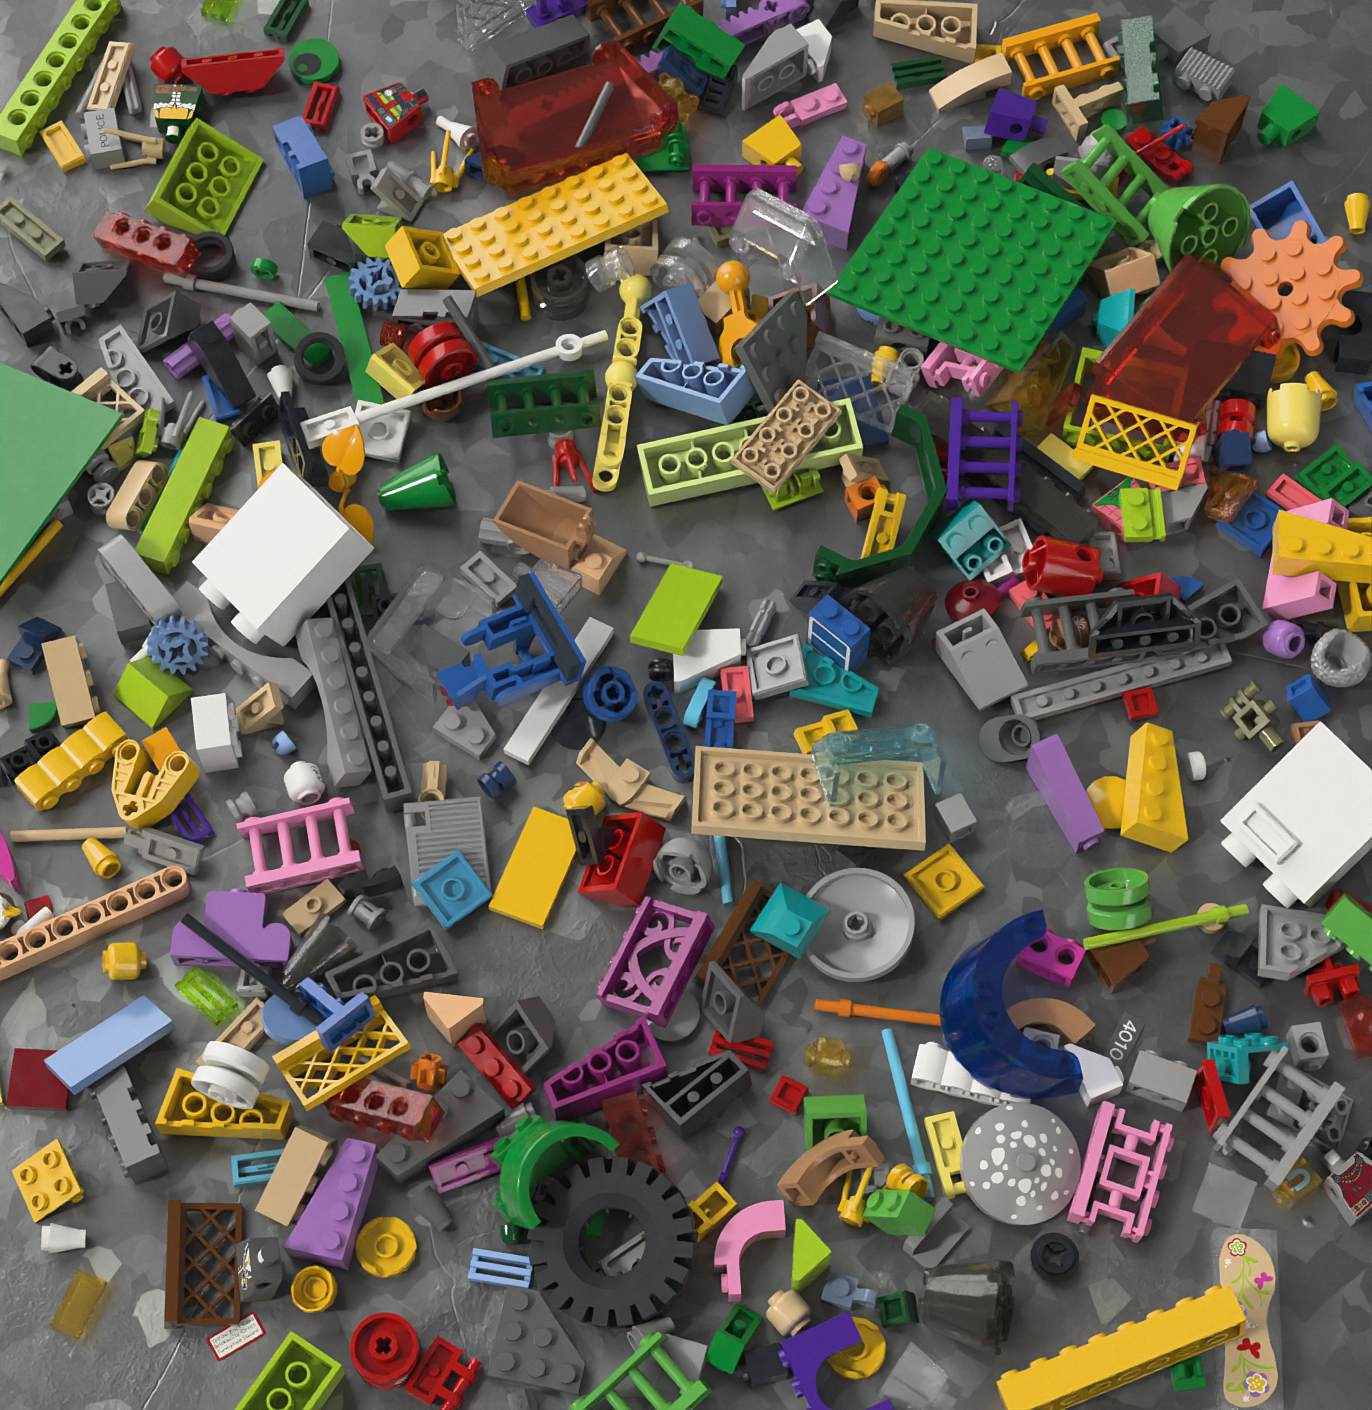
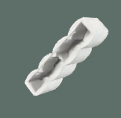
M934 1042L919 1045L911 1085L927 1090L940 1091L955 1097L969 1098L988 1105L1001 1106L1009 1103H1030L1037 1073L1031 1071L1029 1066L1024 1064L1007 1066L1002 1064L1000 1059L990 1056L978 1059L973 1057V1054L969 1051L957 1049L955 1052L943 1049L942 1045Z

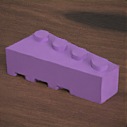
M842 135L800 213V233L847 250L865 163L866 144ZM860 163L861 173L856 181H845L840 175L839 165Z

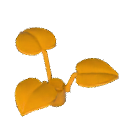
M354 424L329 434L323 441L322 452L328 464L337 466L336 470L329 475V487L336 492L343 493L338 507L340 514L374 547V522L369 511L358 504H351L344 508L347 496L351 492L349 487L356 482V473L362 469L365 461L363 436L358 424ZM276 470L268 473L261 479L258 489Z

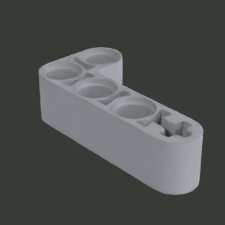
M121 534L97 549L101 563L114 582L119 581L156 627L159 626V620L162 619L168 623L170 616L176 618L182 614L181 608L172 595Z

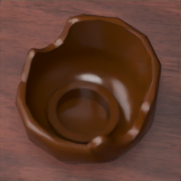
M433 384V385H430V386L426 387V389H429V388H432V387H435V386H438V385H441V384ZM458 390L422 402L421 408L433 420L444 422L453 419L461 409L462 391Z

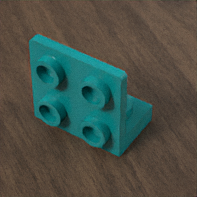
M1245 1033L1244 1038H1236L1235 1035L1218 1036V1041L1207 1042V1058H1214L1221 1081L1247 1084L1249 1083L1251 1071L1248 1053L1281 1050L1283 1046L1289 1049V1043L1278 1041V1036H1263L1262 1033Z

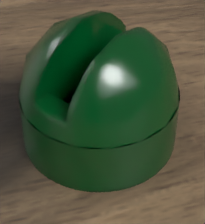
M514 1224L499 1226V1235L507 1245H515L523 1238L524 1230L523 1227Z

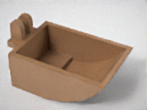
M517 480L493 519L496 526L521 548L541 559L567 569L570 568L574 560H579L583 547L592 538L596 528L592 508Z

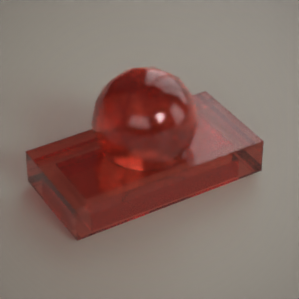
M1368 995L1340 1001L1338 1007L1356 1060L1372 1056V1005Z

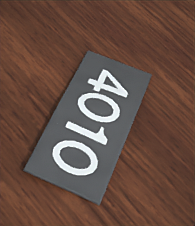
M1124 1012L1102 1056L1110 1058L1113 1065L1123 1069L1146 1022Z

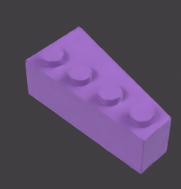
M350 1138L345 1140L283 1247L289 1258L343 1270L349 1269L357 1236L378 1169L376 1155L380 1151L376 1144Z

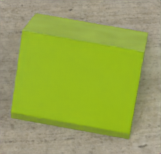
M151 656L127 664L113 692V696L154 730L193 692V689L175 674H171L168 668L161 671L160 662L153 664Z
M796 1219L793 1243L791 1290L797 1291L798 1294L829 1268L832 1253L802 1219Z

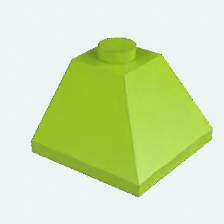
M350 214L342 223V229L368 257H375V260L377 257H380L381 262H385L390 259L385 245L401 228L402 217Z

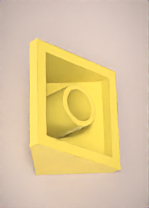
M394 343L375 352L370 358L365 371L396 399L420 392L426 386L419 374V370L414 366L409 356Z

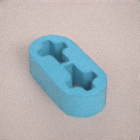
M702 677L686 710L683 724L696 729L699 727L707 711L708 689L716 690L717 681Z

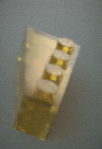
M1062 331L1045 334L1022 372L1018 374L1011 371L985 406L991 412H1012V400H1018V410H1023L1022 426H1017V433L1022 435V437L1042 433L1078 347ZM1005 423L1011 428V423Z

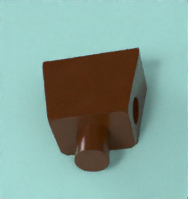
M1105 930L1103 932L1088 937L1098 936L1121 930ZM1149 936L1085 951L1084 955L1109 992L1113 994L1147 966L1150 959L1147 949L1156 945L1157 941L1155 936Z

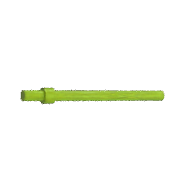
M1246 904L1227 908L1222 905L1211 908L1209 912L1084 938L1083 945L1086 950L1209 923H1214L1215 925L1227 923L1229 919L1248 915L1249 909Z

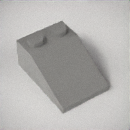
M792 24L776 29L768 37L742 76V109L744 111L807 76L809 44Z

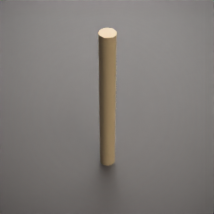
M127 827L15 830L10 832L11 842L87 840L92 837L96 839L125 838V833L128 832Z

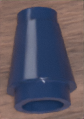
M1251 1005L1222 1019L1226 1035L1262 1033L1263 1029L1268 1028L1262 1005L1257 1007Z

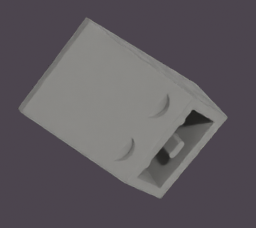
M984 608L936 632L937 654L979 711L1028 687V683L999 627Z
M1289 1064L1290 1066L1298 1070L1300 1073L1311 1079L1319 1086L1323 1087L1325 1085L1327 1088L1330 1087L1327 1084L1312 1077L1311 1075ZM1262 1065L1258 1081L1267 1069L1264 1065ZM1274 1070L1265 1083L1305 1112L1307 1110L1313 1112L1318 1105L1314 1101V1096L1276 1070ZM1342 1093L1307 1145L1326 1152L1334 1148L1339 1154L1353 1099ZM1260 1094L1256 1096L1250 1105L1251 1110L1288 1136L1292 1134L1296 1137L1302 1128L1297 1125V1120Z

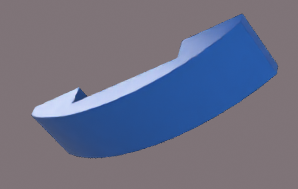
M708 689L704 747L733 749L737 691Z

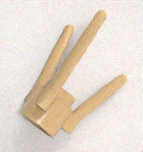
M107 127L103 128V132L121 136L124 140L142 143V155H147V158L113 164L110 166V169H122L144 164L156 165L157 159H164L165 139L146 137Z

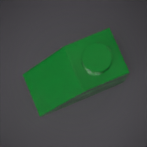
M736 1303L716 1331L705 1361L713 1364L718 1370L733 1374L743 1359V1352L747 1351L764 1316Z

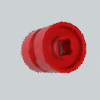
M1229 399L1223 402L1220 410L1217 441L1222 433L1237 429L1241 430V433L1250 432V442L1252 444L1256 406L1244 399Z

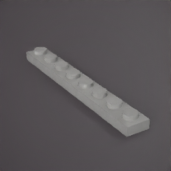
M1225 643L1159 657L1155 655L1144 658L1142 662L1126 663L1011 695L1010 703L1015 714H1024L1033 720H1038L1121 697L1127 691L1147 687L1153 688L1231 666L1232 659Z

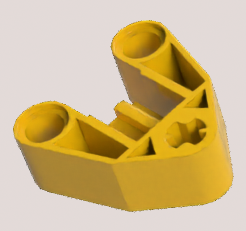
M125 740L119 744L115 754L111 790L120 817L131 828L142 830L144 827L150 828L171 814L197 781L200 769L185 752L175 751L168 755L161 772L157 776L148 772L151 758L136 741Z

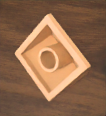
M206 503L189 517V525L194 541L209 544L239 510Z
M424 992L423 998L428 1018L452 1048L458 1045L460 1040L476 1023L485 1025L487 1022L484 998Z

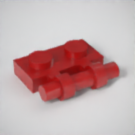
M437 1335L403 1389L406 1393L430 1407L438 1396L445 1401L440 1410L458 1409L463 1402L461 1397L466 1389L476 1381L478 1377L476 1373L482 1363L472 1357L466 1367L460 1364L459 1361L464 1351ZM453 1372L459 1376V1379L450 1391L444 1385Z

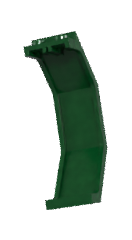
M901 403L896 412L892 431L893 437L914 448L928 501L906 542L900 547L859 560L848 559L820 545L815 554L812 576L817 581L839 582L842 587L856 590L907 575L929 536L928 533L932 530L942 512L947 492L925 414Z

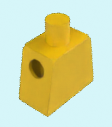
M778 115L742 141V156L753 165H797V176L804 169V166L799 162L802 152L801 142L781 115Z

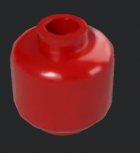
M160 47L151 56L150 69L163 84L176 83L178 85L187 77L181 71V61L185 58L174 47Z

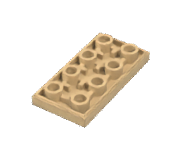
M798 379L733 456L731 464L775 495L838 419L842 410Z

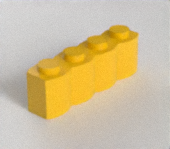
M106 711L102 712L89 721L83 729L76 731L60 746L44 755L38 763L24 770L14 782L20 792L38 812L51 809L57 804L62 794L76 790L81 785L84 777L101 771L105 762L115 757L119 744L129 739L127 734Z

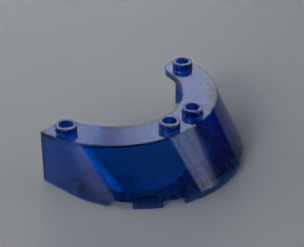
M1043 909L1024 914L1008 922L967 948L955 961L947 974L939 1005L942 1033L954 1059L957 1062L959 1061L971 1074V1077L983 1086L1010 1094V1097L1021 1099H1044L1078 1093L1083 1081L1078 1057L1070 1051L1048 1048L1026 1037L1010 1019L1003 1000V980L1010 963L1022 950L1040 941L1045 936L1047 924Z

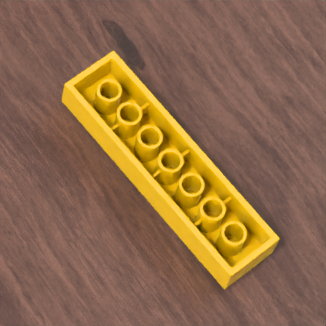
M1216 1285L1207 1289L1204 1292L1205 1296L1193 1300V1297L1184 1298L1175 1304L1176 1308L1166 1312L1163 1309L1155 1310L1146 1316L1147 1320L1137 1324L1134 1321L1126 1322L1117 1328L1118 1332L1108 1336L1105 1333L1097 1334L1088 1340L1089 1343L1079 1348L1076 1345L1068 1346L1059 1352L1060 1355L1050 1360L1047 1357L1039 1358L1030 1363V1368L1019 1372L1018 1369H1014L1001 1375V1380L997 1381L999 1395L1006 1410H1065L1245 1335L1247 1319L1231 1285L1222 1288V1285Z

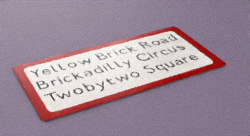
M253 1311L240 1319L239 1326H227L206 1340L217 1360L221 1361L262 1337L266 1332Z

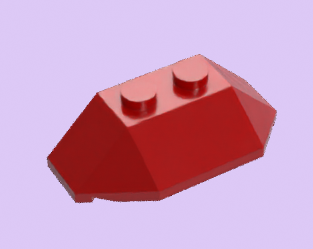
M284 47L186 58L181 61V71L211 94L218 93L219 96H227L235 91L253 93L263 88L285 61Z

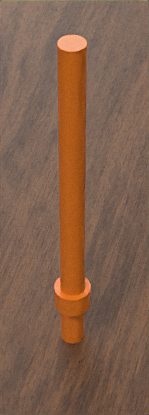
M839 999V1001L815 1000L814 1010L838 1013L837 1016L849 1018L850 1015L988 1033H991L992 1021L855 1004L847 999Z

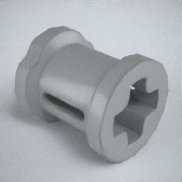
M360 894L352 902L347 913L350 917L355 916L367 925L366 928L372 932L383 922L387 911L384 908H377L368 901V896Z

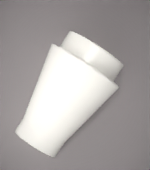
M50 1223V1226H42L41 1251H49V1254L85 1248L86 1230Z

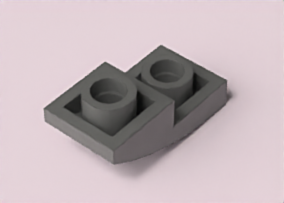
M1052 135L1017 150L1010 155L1009 161L1018 172L1024 174L1033 162L1043 170L1046 164L1055 162L1056 156L1067 157L1069 151L1055 135Z

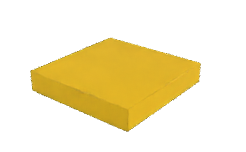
M949 843L903 875L904 881L938 922L984 891L985 888Z

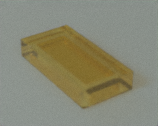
M78 1269L50 1323L51 1328L80 1339L107 1285L106 1280Z

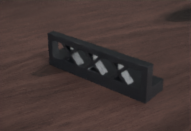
M289 391L281 392L278 420L296 473L312 487L328 486L329 475L319 446L309 449L300 425L301 422L309 420L305 407L295 408Z

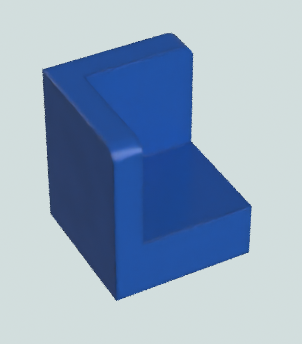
M1310 673L1286 687L1288 702L1304 722L1315 721L1331 711L1328 695Z

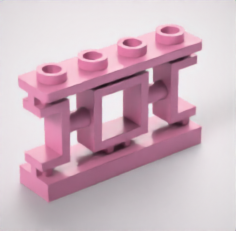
M942 342L937 345L921 366L928 386L937 388L939 385L945 386L949 379L953 377L961 379L966 392H971L973 389L975 396L982 397L1004 369L999 365Z
M1103 1101L1096 1114L1067 1221L1079 1224L1081 1221L1086 1223L1085 1225L1092 1226L1098 1213L1124 1222L1120 1237L1132 1238V1242L1138 1243L1143 1236H1148L1152 1225V1219L1148 1218L1150 1208H1155L1159 1199L1160 1191L1155 1189L1158 1179L1163 1180L1168 1163L1163 1162L1165 1152H1170L1174 1143L1175 1135L1171 1134L1173 1124L1166 1123L1163 1125L1160 1124V1121L1154 1120L1148 1133L1122 1124L1125 1110L1121 1108L1119 1110L1115 1109V1104ZM1113 1120L1111 1133L1126 1137L1124 1148L1110 1144L1106 1149L1105 1155H1102L1110 1121ZM1158 1135L1159 1140L1151 1170H1147L1150 1157L1135 1153L1137 1143L1141 1142L1152 1146ZM1112 1157L1139 1166L1133 1189L1106 1180ZM1096 1175L1099 1176L1096 1189H1101L1111 1193L1108 1205L1093 1201L1088 1212L1086 1207ZM1141 1191H1144L1136 1225L1133 1227L1135 1214L1120 1209L1122 1198L1136 1202L1140 1198Z

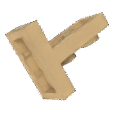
M1118 81L1111 85H1103L1096 91L1081 94L1073 99L1063 84L1054 88L1052 104L1074 139L1078 141L1086 136L1088 126L1086 118L1120 105L1124 89Z

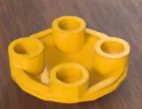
M1116 776L1097 779L1086 790V794L1103 829H1120L1122 825L1126 780Z

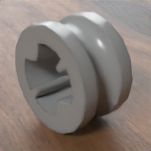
M368 123L362 127L360 132L362 144L366 148L377 149L384 144V131L381 125Z

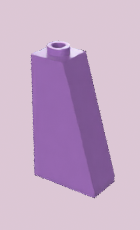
M1058 734L1033 744L1026 770L1075 853H1078L1082 850L1089 852L1097 848L1102 840L1104 829Z

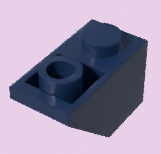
M1234 429L1222 433L1213 450V458L1220 474L1247 473L1252 465L1250 432L1241 433V430Z

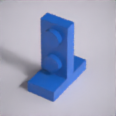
M309 977L299 983L305 999L310 1002L309 1005L326 1018L315 1029L323 1047L330 1053L376 1017L369 997L363 992H360L345 1004L339 997L334 999L322 983L317 985Z

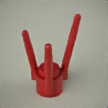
M563 439L556 442L554 445L555 455L551 457L553 462V486H559V465L569 468L572 481L577 482L578 478L574 465L578 462L593 492L597 493L598 489L593 486L592 476L582 458L581 451L576 449L575 442L571 439Z

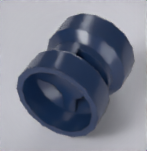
M501 761L492 766V771L483 773L477 778L481 789L493 801L501 796L505 788L510 789L517 784L513 773Z

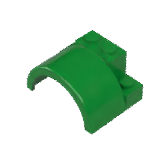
M526 1115L515 1125L517 1129L509 1137L504 1136L493 1146L495 1151L489 1156L501 1170L500 1189L496 1192V1199L491 1203V1206L506 1222L532 1230L541 1220L537 1217L532 1207L534 1202L530 1198L529 1192L537 1187L567 1156L570 1159L579 1160L582 1157L579 1152L583 1148L589 1152L599 1144L604 1145L612 1152L620 1143L609 1133L588 1125L583 1121L570 1122L561 1120L546 1122L541 1116Z

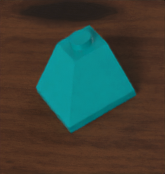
M1130 288L1100 300L1098 310L1092 311L1091 326L1096 327L1095 338L1110 353L1127 357L1133 332L1135 289Z
M780 882L753 924L750 932L801 959L831 911L829 908Z

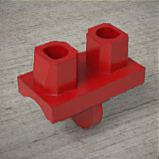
M1328 957L1319 963V967L1311 969L1312 975L1306 977V987H1303L1305 996H1312L1318 1007L1332 1003L1334 999L1332 991L1339 989L1343 999H1354L1359 996L1360 992L1358 982L1360 969L1358 964L1342 967L1341 962L1331 963Z

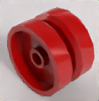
M450 321L439 322L427 327L412 340L408 348V356L419 370V374L427 386L444 384L468 376L477 364V354L469 342L466 341L458 325Z
M388 1312L373 1314L361 1321L352 1333L349 1346L351 1360L361 1379L373 1388L382 1390L400 1388L408 1382L421 1361L422 1354L417 1334L411 1324L398 1314ZM391 1349L388 1354H385L383 1350Z

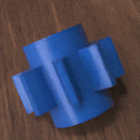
M1173 116V119L1169 122L1163 121L1160 136L1182 123L1186 124L1184 129L1164 140L1165 145L1169 148L1179 150L1183 144L1189 145L1193 128L1188 127L1186 119Z

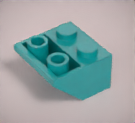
M971 498L928 533L941 551L969 581L1012 546L983 507Z

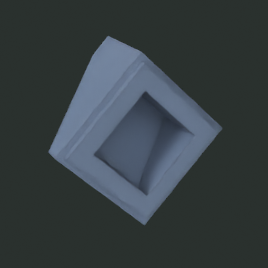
M986 126L962 127L965 150L991 149L992 135L984 133Z

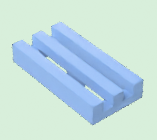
M473 1248V1257L470 1263V1272L468 1273L469 1281L505 1287L513 1285L529 1289L533 1266H530L529 1257ZM479 1258L524 1265L526 1269L481 1262ZM477 1269H484L525 1277L524 1281L479 1274L476 1271Z

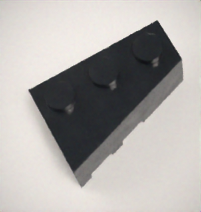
M731 1050L697 1062L695 1067L680 1073L677 1071L668 1074L669 1077L655 1083L647 1082L642 1084L645 1100L683 1141L752 1086L749 1069Z

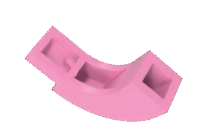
M783 1200L760 1202L743 1209L727 1223L721 1232L715 1248L714 1273L726 1272V1274H721L722 1293H728V1302L741 1301L739 1261L743 1252L751 1244L759 1240L785 1238L786 1226Z

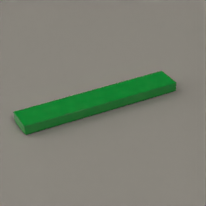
M347 272L325 277V284L340 342L344 348L345 362L356 404L358 400L382 405L384 400L379 383L365 372L372 354L359 304L355 303L354 296L349 294L348 277L351 274Z

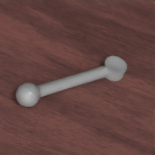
M643 551L636 555L639 562L651 561L665 565L673 563L693 568V563L689 560L682 563L649 556Z

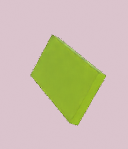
M671 563L630 635V643L683 656L722 586L723 576Z

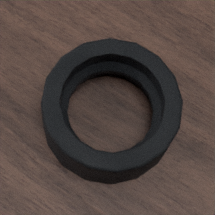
M208 231L194 235L184 248L186 268L189 274L197 275L198 279L220 282L231 275L236 266L233 246L230 240L221 233ZM207 248H217L225 253V258L219 264L212 267L199 266L194 261L196 255Z
M314 332L307 334L299 341L295 348L294 365L296 372L303 380L310 384H329L339 377L344 368L345 352L343 345L336 337L329 333ZM312 344H326L333 350L335 364L327 373H313L305 366L303 360L304 353Z

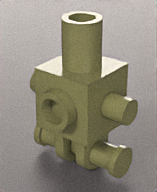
M1253 680L1246 689L1241 688L1237 692L1238 697L1232 696L1229 699L1230 703L1225 708L1220 709V713L1225 719L1231 720L1233 718L1238 724L1239 728L1234 734L1239 740L1242 741L1246 736L1250 740H1262L1271 752H1275L1285 743L1274 729L1281 722L1274 714L1279 705L1273 699L1267 703L1264 700L1254 699L1253 697L1258 692L1261 693L1263 688L1257 681Z

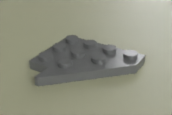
M796 291L787 293L734 348L768 414L798 379L805 383L808 314Z

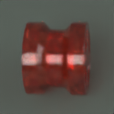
M385 320L381 328L380 345L386 347L394 343L402 350L407 339L408 325L405 323L397 325L393 324L391 320Z

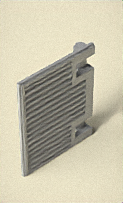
M481 796L404 803L403 813L411 883L459 849L491 892ZM424 812L426 826H416L415 814ZM411 885L414 907L427 906Z

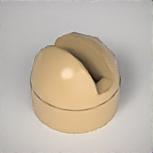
M860 163L839 165L840 175L845 181H856L861 173Z

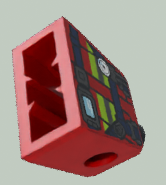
M398 82L364 95L363 101L365 112L374 123L381 125L384 136L392 145L421 123L420 105L429 101V98L422 87L410 93L403 83Z

